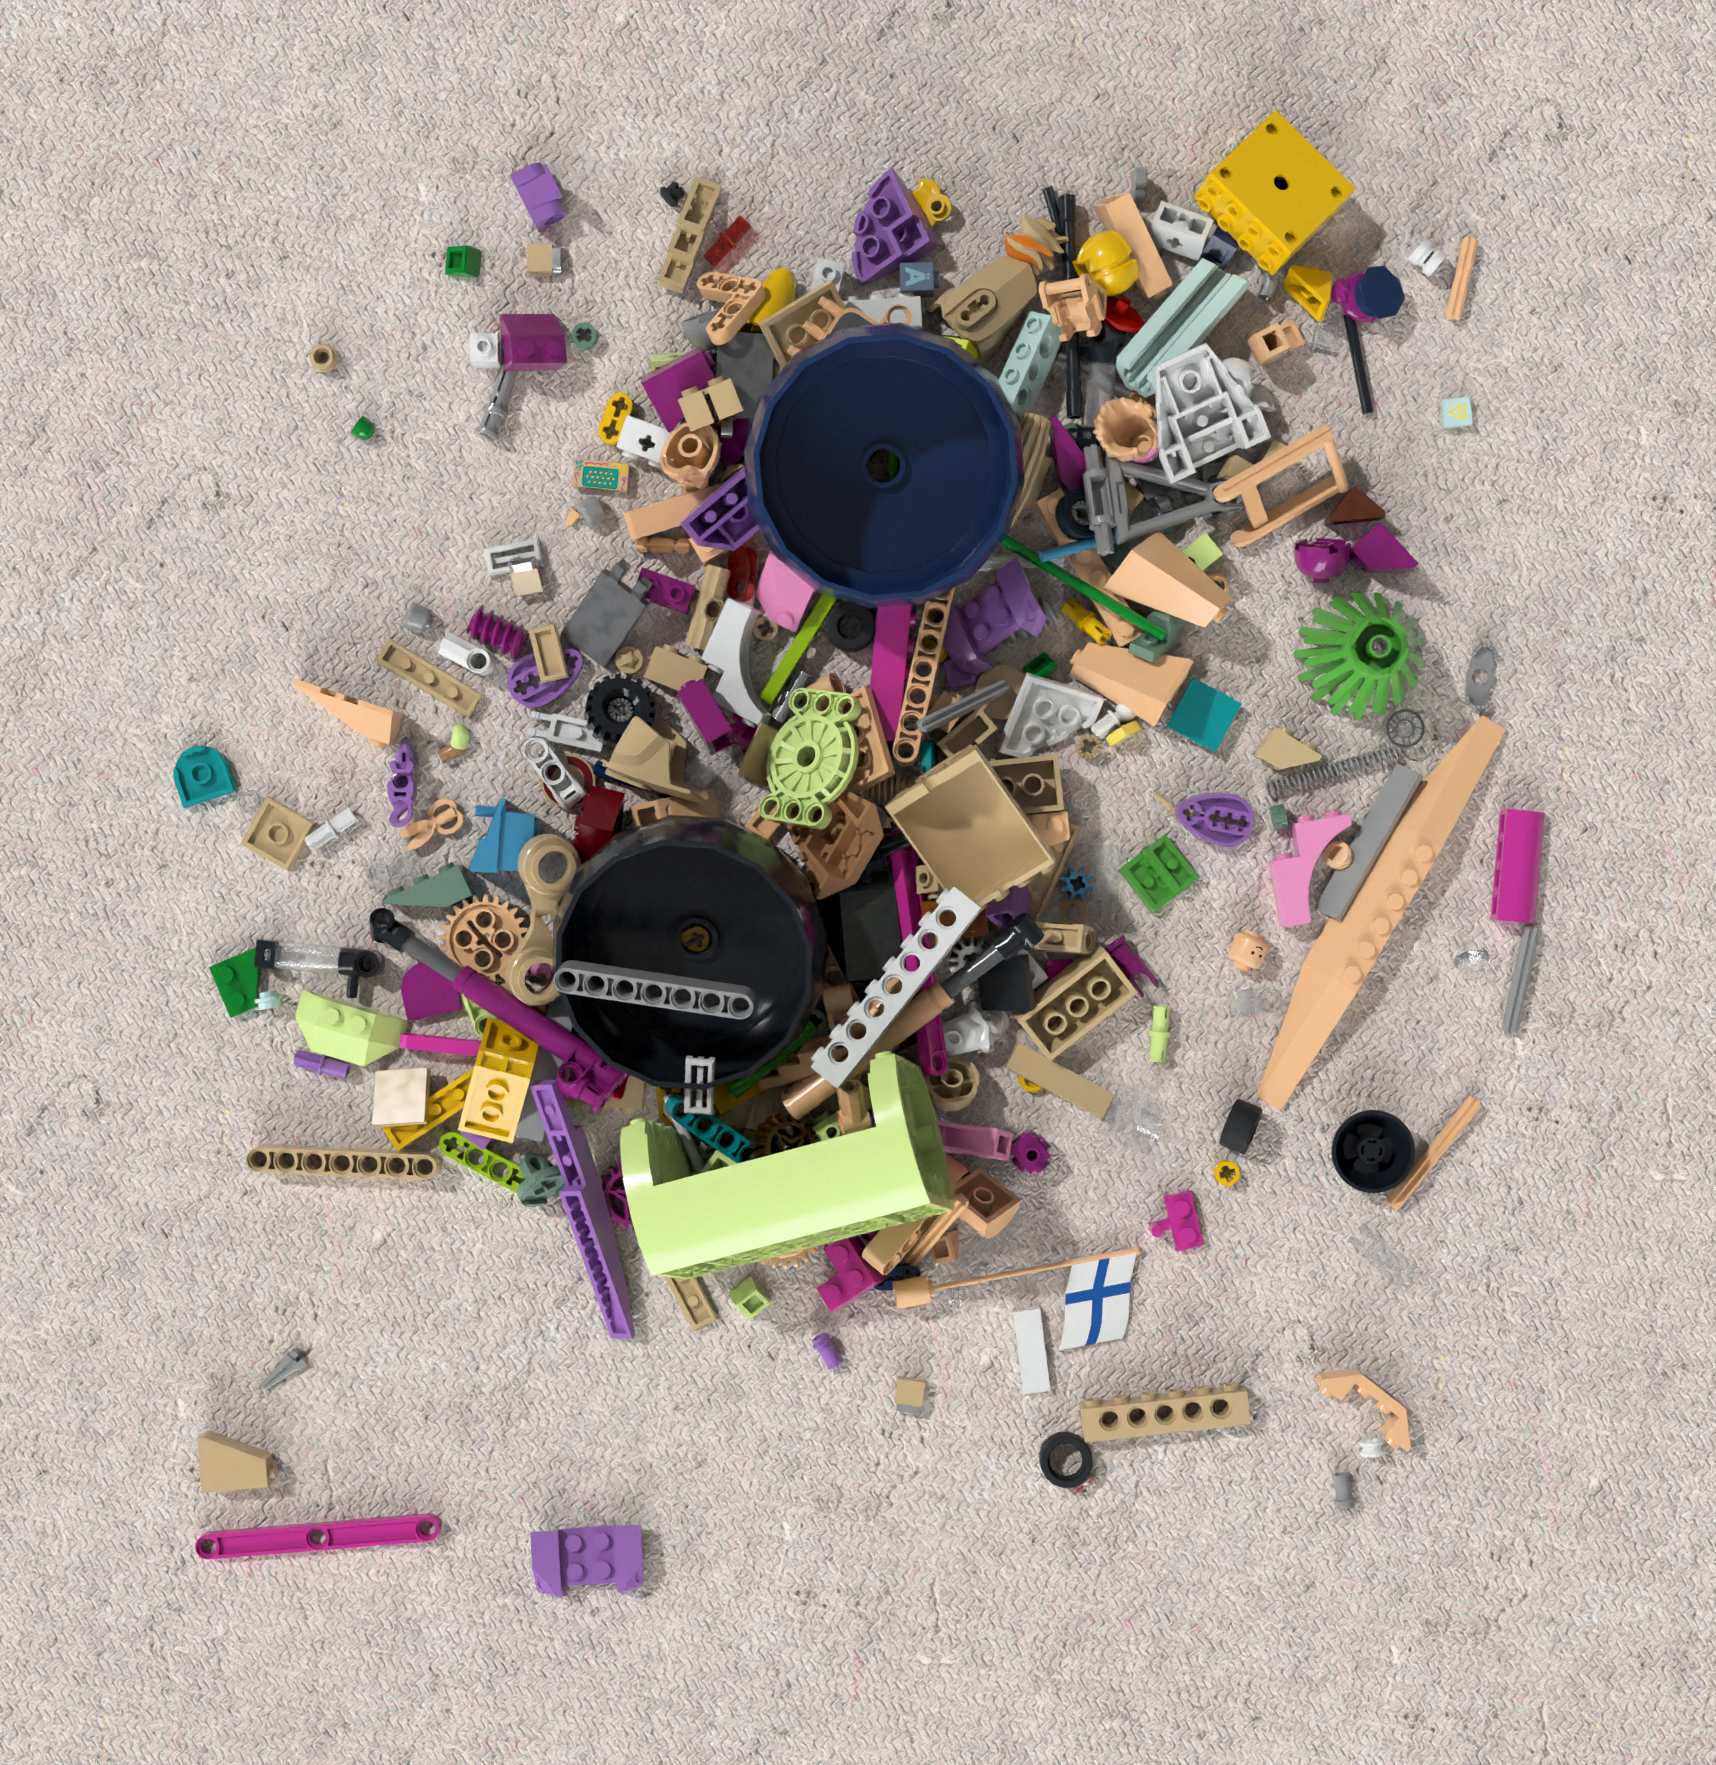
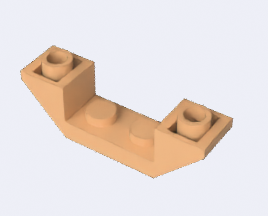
M1358 1369L1317 1374L1315 1379L1321 1384L1318 1389L1330 1399L1335 1395L1342 1401L1355 1383L1354 1389L1365 1398H1368L1369 1395L1374 1397L1378 1401L1376 1406L1388 1416L1390 1415L1380 1428L1386 1435L1384 1441L1396 1450L1399 1447L1407 1452L1411 1449L1406 1408Z

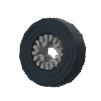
M1081 489L1073 490L1060 498L1056 506L1055 518L1061 531L1069 538L1078 541L1093 537L1095 532L1089 529L1085 491ZM1078 511L1082 513L1080 520H1078V517L1076 518Z

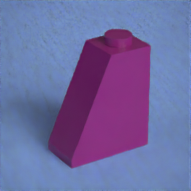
M701 346L641 377V384L668 433L674 430L684 417L678 399L683 398L681 392L697 386L699 391L705 389L708 386L707 381L714 378V370L712 368L716 366L715 361L709 351L703 352Z
M690 680L680 687L681 690L677 692L678 697L710 755L712 756L736 743L729 723L703 680Z

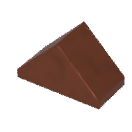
M1354 486L1325 519V526L1380 521L1386 517L1385 510Z

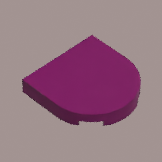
M422 962L413 965L405 973L401 983V994L407 1021L462 1010L460 993L452 988L453 983Z

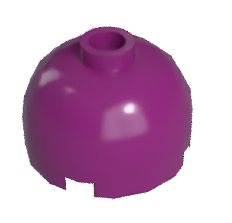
M1316 538V541L1311 544H1307V539L1298 540L1294 543L1295 564L1303 575L1312 578L1313 583H1329V578L1339 576L1349 564L1351 543L1345 544V540L1333 538Z

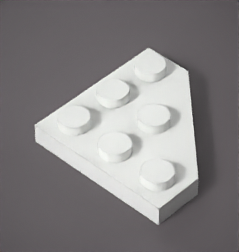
M1027 673L996 748L999 752L1014 757H1029L1034 754V751L1046 745L1050 747L1068 738V734L1080 728L1086 729L1092 726L1105 699L1101 695Z

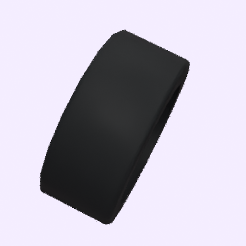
M1069 1431L1057 1432L1049 1436L1042 1444L1039 1453L1040 1467L1045 1478L1053 1485L1061 1488H1073L1083 1483L1090 1475L1093 1466L1092 1454L1087 1443L1078 1434ZM1060 1444L1074 1445L1082 1455L1081 1466L1072 1475L1063 1476L1057 1474L1050 1465L1049 1457L1051 1452Z

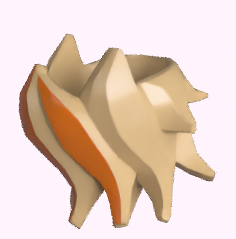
M1024 214L1021 216V233L1010 235L1008 232H1005V250L1008 256L1030 264L1035 275L1038 277L1039 270L1041 273L1045 272L1046 265L1051 271L1055 269L1053 253L1064 254V250L1059 244L1068 242L1069 238L1060 236L1053 231L1056 226L1054 222H1050L1044 217H1038L1036 220H1033Z

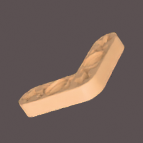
M709 272L702 275L696 284L704 299L725 303L706 327V331L715 345L729 342L766 298V292L760 280Z

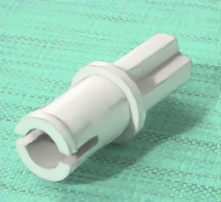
M347 807L346 810L330 821L326 819L324 825L305 837V841L312 850H316L332 838H339L338 834L359 820L350 807Z

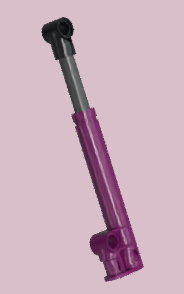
M378 908L371 913L369 919L370 936L374 941L387 943L400 953L407 952L451 981L454 990L464 994L466 998L564 1061L557 1071V1085L563 1096L573 1097L576 1100L582 1099L593 1107L592 1111L595 1114H598L624 1083L628 1074L608 1065L588 1043L530 1005L523 1003L481 973H477L469 965L464 968L415 937V932L397 921L392 911L386 908ZM379 924H385V925H387V926H385V927H379V926H377V925H379ZM571 1077L574 1078L575 1081L568 1082L565 1081L564 1078Z

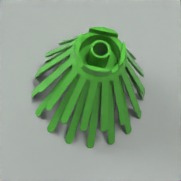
M1357 591L1350 594L1364 614L1341 596L1336 595L1332 597L1329 605L1350 620L1318 607L1312 610V614L1317 615L1313 618L1314 623L1339 631L1301 627L1298 631L1300 635H1307L1304 639L1305 644L1330 645L1296 650L1294 658L1312 657L1304 660L1305 667L1326 663L1298 675L1299 682H1304L1328 672L1312 682V686L1315 689L1326 684L1310 697L1313 702L1319 701L1342 684L1327 700L1329 704L1334 705L1330 711L1332 715H1338L1359 689L1349 708V712L1355 713V720L1362 719L1375 687L1376 692L1372 713H1378V716L1385 714L1390 680L1393 703L1396 706L1405 700L1401 672L1412 690L1417 685L1418 675L1408 660L1422 669L1425 667L1422 652L1411 647L1425 646V639L1417 637L1419 636L1417 629H1412L1418 624L1416 618L1413 616L1403 625L1407 615L1402 609L1403 605L1399 601H1395L1391 617L1388 599L1377 592H1374V598L1378 614L1364 592ZM1373 641L1381 644V654H1376L1373 651Z

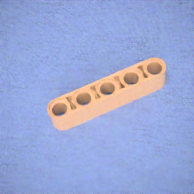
M951 1155L946 1156L952 1186L972 1173ZM940 1214L881 1229L864 1249L862 1258L881 1274L887 1275Z

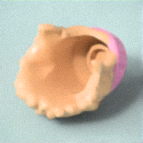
M1121 397L1119 400L1107 401L1100 406L1098 415L1094 420L1095 429L1093 433L1096 435L1102 448L1106 450L1109 458H1117L1122 462L1131 461L1138 464H1146L1158 456L1157 422L1154 419V413L1150 404Z

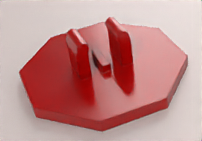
M1123 295L1120 299L1107 296L1104 321L1119 330L1138 333L1145 324L1137 311L1129 306L1132 302L1130 299Z

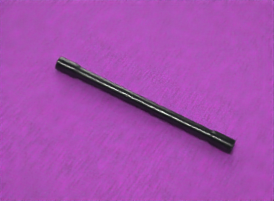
M1073 194L1059 196L1062 236L1069 238L1068 242L1062 243V249L1064 250V254H1062L1063 281L1077 278V272L1072 263L1076 260V196ZM1078 290L1064 292V294L1077 292ZM1078 331L1073 334L1069 341H1065L1067 370L1066 409L1068 419L1084 417Z

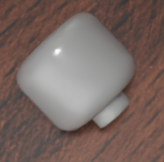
M590 496L577 504L576 510L583 516L581 521L587 527L592 528L606 519L605 510L607 506L603 500Z
M412 603L405 614L402 626L417 634H421L425 628L429 630L433 621L430 619L431 611L417 603Z

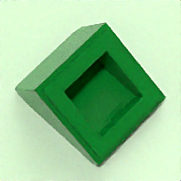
M469 245L447 247L445 275L479 277L481 251Z

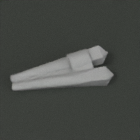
M293 1348L290 1352H287L280 1360L279 1365L261 1383L265 1390H268L307 1365V1357L303 1356L299 1360L296 1358L300 1353L299 1348Z

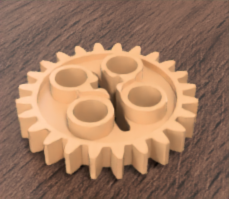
M485 894L481 902L478 895H474L473 904L467 899H463V909L459 906H453L456 915H446L451 923L450 925H441L448 932L447 935L439 936V939L447 941V945L440 949L442 951H449L450 954L446 957L464 968L469 965L477 973H481L487 978L489 976L493 982L497 983L498 974L505 979L506 963L522 942L523 934L529 928L521 927L526 918L516 917L520 910L519 908L509 910L511 901H506L503 905H500V896H496L493 902H491L490 895ZM484 912H488L492 916V923L488 927H484L480 923V916ZM469 920L474 923L480 933L490 934L488 941L502 953V958L497 956L489 944L481 945L480 942L483 938L469 926ZM465 930L472 935V941L468 946H464L460 942V934ZM503 932H507L511 937V943L506 948L502 947L498 941L500 934ZM482 951L488 952L491 957V961L486 967L482 966L478 960L479 954Z

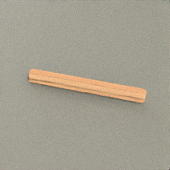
M1469 1096L1412 1166L1408 1176L1387 1197L1386 1203L1394 1210H1399L1482 1107V1104L1476 1098Z

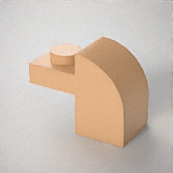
M1290 319L1280 325L1276 323L1255 333L1247 340V344L1259 367H1262L1305 344V341L1294 320Z

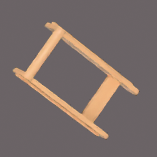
M1326 423L1218 485L1214 489L1213 494L1218 502H1227L1238 495L1241 496L1250 522L1234 531L1230 536V540L1233 546L1244 547L1338 492H1347L1350 487L1334 438ZM1324 446L1333 474L1266 513L1256 485Z

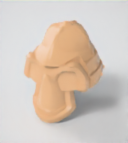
M687 422L679 425L672 431L661 451L659 463L664 473L668 474L672 480H677L685 488L697 487L704 489L720 459L722 443L717 433L718 430L707 425L691 432Z

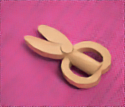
M449 798L439 799L430 806L428 811L430 820L416 821L401 831V838L418 834L408 844V850L411 851L422 847L431 839L436 830L441 834L449 835L462 827L464 815L461 811L457 810L455 801ZM444 804L450 806V808L435 817V810L439 806ZM458 817V822L452 828L445 829L442 827L445 823Z

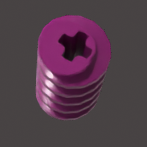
M481 605L470 620L467 634L471 632V638L474 640L481 636L482 644L486 645L491 641L492 649L496 650L501 646V653L506 655L511 651V658L517 659L529 638V633L523 634L524 625L521 624L515 630L514 620L512 619L507 625H504V615L494 620L495 611L491 610L487 615H484L485 606Z

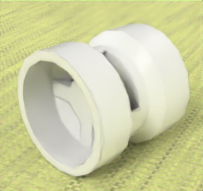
M1425 237L1407 260L1413 265L1418 264L1422 268V272L1429 277L1447 254L1442 250H1436L1432 247V242ZM1430 253H1432L1433 255L1429 258V260L1426 263H1423L1425 259L1430 255Z

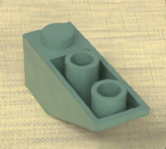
M453 862L438 868L439 874L431 878L426 874L413 880L414 886L404 889L403 886L389 891V897L382 901L384 904L450 907L462 902L463 899L476 895V892L463 865L454 866Z

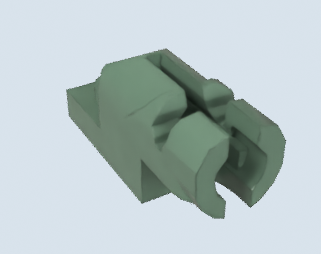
M1156 609L1149 614L1147 619L1168 631L1166 636L1161 641L1144 631V633L1130 642L1128 652L1154 662L1180 642L1182 629L1189 621Z

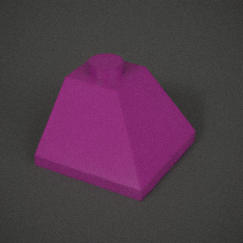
M1381 522L1367 531L1351 546L1349 563L1356 570L1361 569L1363 572L1404 574L1419 564Z

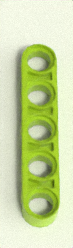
M822 594L759 699L771 706L773 705L838 598Z

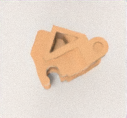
M1088 273L1081 274L1080 278L1052 283H1049V281L1040 282L1039 293L1043 308L1050 312L1053 324L1056 327H1062V334L1059 335L1060 342L1069 341L1073 334L1078 331L1087 330L1088 337L1097 336L1102 329L1101 320H1104L1106 316L1107 291L1096 281H1092ZM1080 289H1081V291L1072 292V293H1066V294H1061V293H1063V292H1068V291H1074V290H1080Z

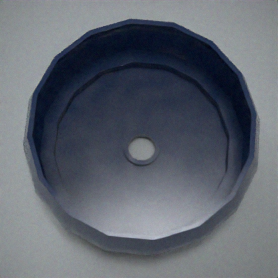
M901 322L844 327L795 353L759 397L743 450L748 507L774 557L816 592L866 608L923 604L973 578L1008 536L1025 485L1021 425L997 377L954 339ZM886 448L892 450L897 455L900 468L894 479L888 482H879L870 477L866 463L872 452Z

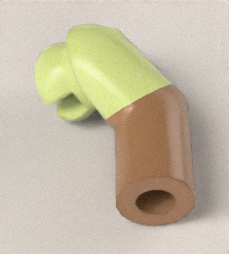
M455 725L451 730L452 738L450 745L437 751L443 763L464 754L467 750L470 735L464 725Z

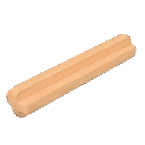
M1465 237L1461 243L1445 315L1450 320H1459L1462 317L1478 246V240L1475 238Z

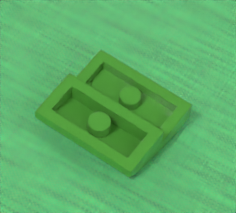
M1166 834L1118 870L1151 914L1199 878Z

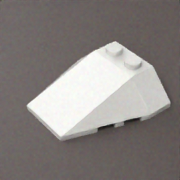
M1207 343L1154 366L1159 458L1169 484L1196 473L1195 468L1238 448L1247 449L1271 438L1262 411L1248 398L1241 385L1235 382L1228 373V369Z

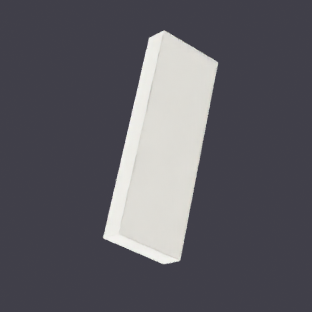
M1040 1307L1012 1310L1023 1394L1051 1391Z

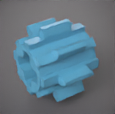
M1071 867L1067 868L1069 876L1059 878L1064 882L1065 886L1060 889V892H1069V900H1072L1076 894L1081 900H1084V891L1093 890L1088 885V881L1093 876L1083 875V867H1080L1077 873ZM1078 876L1079 882L1083 885L1082 888H1076L1074 891L1070 880L1076 879Z

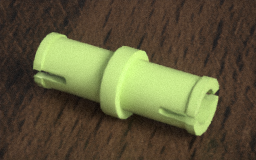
M1153 1005L1152 1029H1149V1036H1151L1149 1061L1166 1062L1167 1041L1171 1037V1031H1168L1171 1006Z

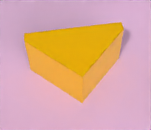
M1293 265L1289 267L1283 288L1320 322L1323 321L1330 302L1333 272Z

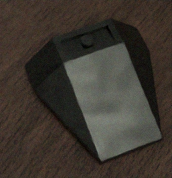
M891 862L871 872L867 877L858 879L855 884L821 900L816 899L827 929V943L847 983L873 981L874 979L880 980L885 974V971L882 969L892 956L897 959L903 951L900 947L903 943ZM809 882V883H810V886H811V888H812V891H814V890H815V885H814V883Z

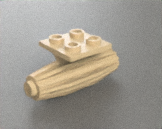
M1026 412L1019 422L1022 432L1025 485L1011 528L1014 526L1023 508L1033 512L1052 461L1051 458L1045 456L1051 421Z

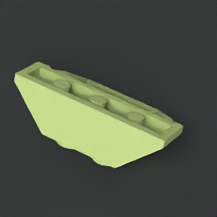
M305 989L302 990L295 1013L297 1022L311 1051L360 1066H366L400 1048V1033H406L409 1021L400 1017Z

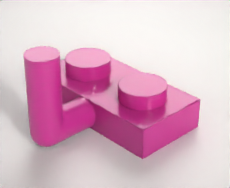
M1191 1190L1163 1196L1168 1218L1149 1224L1148 1228L1152 1235L1160 1237L1163 1231L1171 1229L1176 1251L1204 1245Z

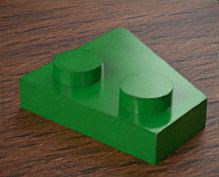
M256 947L209 967L230 1018L258 1007V1003L255 1004L254 1000L259 999L258 984L260 983L259 968L254 967Z

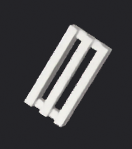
M538 538L484 549L490 577L510 573L509 566L494 569L493 565L536 556L539 568L544 567ZM533 546L535 550L495 559L491 557V554Z
M693 1056L686 1057L685 1082H692V1065H697V1083H703L704 1066H708V1083L715 1081V1057H710L709 1059H704V1057L700 1056L698 1058H693ZM714 1087L707 1089V1108L702 1107V1089H697L696 1107H691L692 1089L685 1088L684 1113L713 1114Z

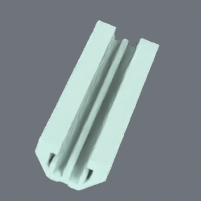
M1202 258L1117 356L1116 369L1125 386L1132 391L1135 390L1145 398L1155 394L1154 366L1199 346L1251 284L1235 274L1225 273L1216 264Z

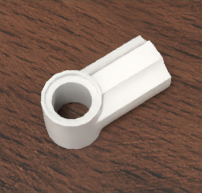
M448 632L440 644L438 652L440 655L476 674L488 675L495 669L496 660L490 652L475 646L451 632ZM485 655L486 665L481 669H477L475 666L477 657Z

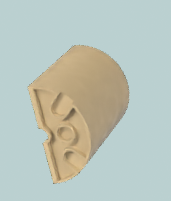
M973 745L970 749L967 747L940 762L917 778L915 785L902 790L885 806L943 890L948 889L951 891L953 887H956L980 906L982 911L991 900L995 899L998 902L1010 893L1009 888L1017 885L1019 888H1022L1033 880V875L1038 872L1045 874L1056 866V857L977 745Z

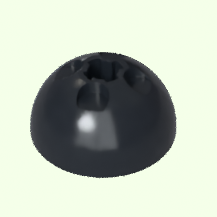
M1365 1110L1348 1117L1338 1127L1332 1140L1331 1157L1337 1173L1349 1186L1366 1193H1381L1398 1186L1408 1176L1415 1159V1144L1409 1129L1399 1118L1385 1111Z

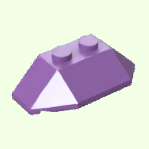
M745 467L737 471L708 495L680 522L697 546L735 551L760 530L748 507Z

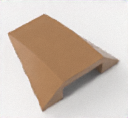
M846 789L833 802L827 805L832 812V819L826 828L817 830L786 825L793 843L799 846V858L801 862L806 863L808 868L806 872L809 882L814 883L815 890L813 893L816 899L819 900L855 884L884 836L876 804ZM799 805L792 809V819L798 816L800 811ZM821 809L815 811L813 822L820 820L822 816Z

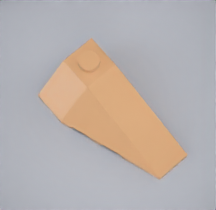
M293 678L292 684L362 736L371 738L369 744L385 748L386 744L395 746L405 714Z

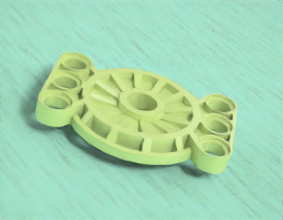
M798 688L789 697V707L795 713V716L790 718L781 727L768 752L766 772L772 793L761 800L759 813L763 818L774 823L821 830L826 828L832 819V812L827 805L844 792L857 767L859 755L858 739L850 722L857 719L861 713L862 706L857 698L847 693ZM807 695L806 705L799 708V700ZM826 698H829L828 708L821 711V703ZM848 701H851V710L843 714V706ZM847 736H850V739H851V749H850V743H849V740H848V737H847ZM807 757L808 759L814 761L811 764H808L805 762V758ZM777 802L776 812L769 815L770 805ZM799 805V814L796 818L792 819L791 811L795 806ZM821 809L822 816L820 820L813 822L815 811Z

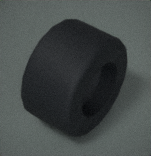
M842 602L835 606L828 614L826 621V633L831 644L838 650L847 653L859 652L866 648L873 640L876 630L875 619L871 611L866 607L850 602ZM849 616L856 617L862 625L861 632L853 638L845 637L840 631L841 621Z
M1237 1099L1222 1130L1219 1141L1220 1145L1245 1154L1257 1130L1262 1115V1108Z

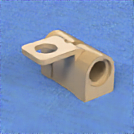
M1064 899L1061 906L1060 924L1034 921L1044 933V937L1031 949L1048 952L1092 954L1096 945V933L1094 928L1087 926L1088 901ZM1077 905L1081 910V915L1078 920L1071 921L1068 918V910L1070 907Z

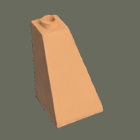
M1157 531L1133 548L1103 587L1108 592L1202 627L1208 626L1213 621L1219 623L1229 612L1226 607L1232 601V598L1160 531Z
M1089 642L1083 651L1077 649L1070 661L1073 665L1070 675L1118 705L1130 708L1135 715L1153 726H1156L1194 662L1188 658L1162 655L1154 662H1150L1129 653V649Z

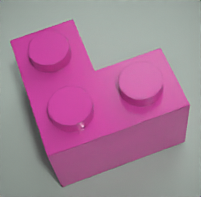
M859 1235L835 1241L823 1249L838 1273L816 1288L830 1312L842 1309L885 1280L883 1274L862 1258V1253L866 1247Z

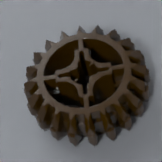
M782 1113L775 1115V1117L770 1116L757 1126L758 1131L753 1132L751 1135L755 1141L751 1142L748 1147L753 1149L754 1153L750 1154L748 1158L757 1159L813 1144L818 1134L810 1133L812 1125H804V1118L796 1120L791 1114L785 1115ZM777 1130L787 1132L792 1137L788 1139L784 1134L780 1135Z

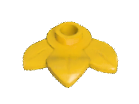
M920 179L918 191H911L910 193L921 208L931 228H933L936 222H943L949 218L952 212V202L946 195L941 194L940 187L935 181ZM937 203H941L942 208L935 212L934 206Z

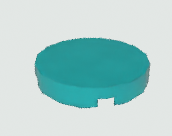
M933 739L924 740L921 743L920 764L923 767V774L939 764L937 747Z

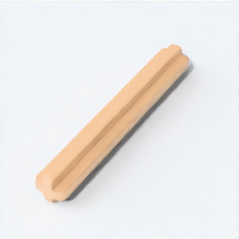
M960 1193L954 1197V1211L940 1214L904 1256L905 1262L909 1263L910 1266H916L969 1205V1199L964 1197L963 1194Z

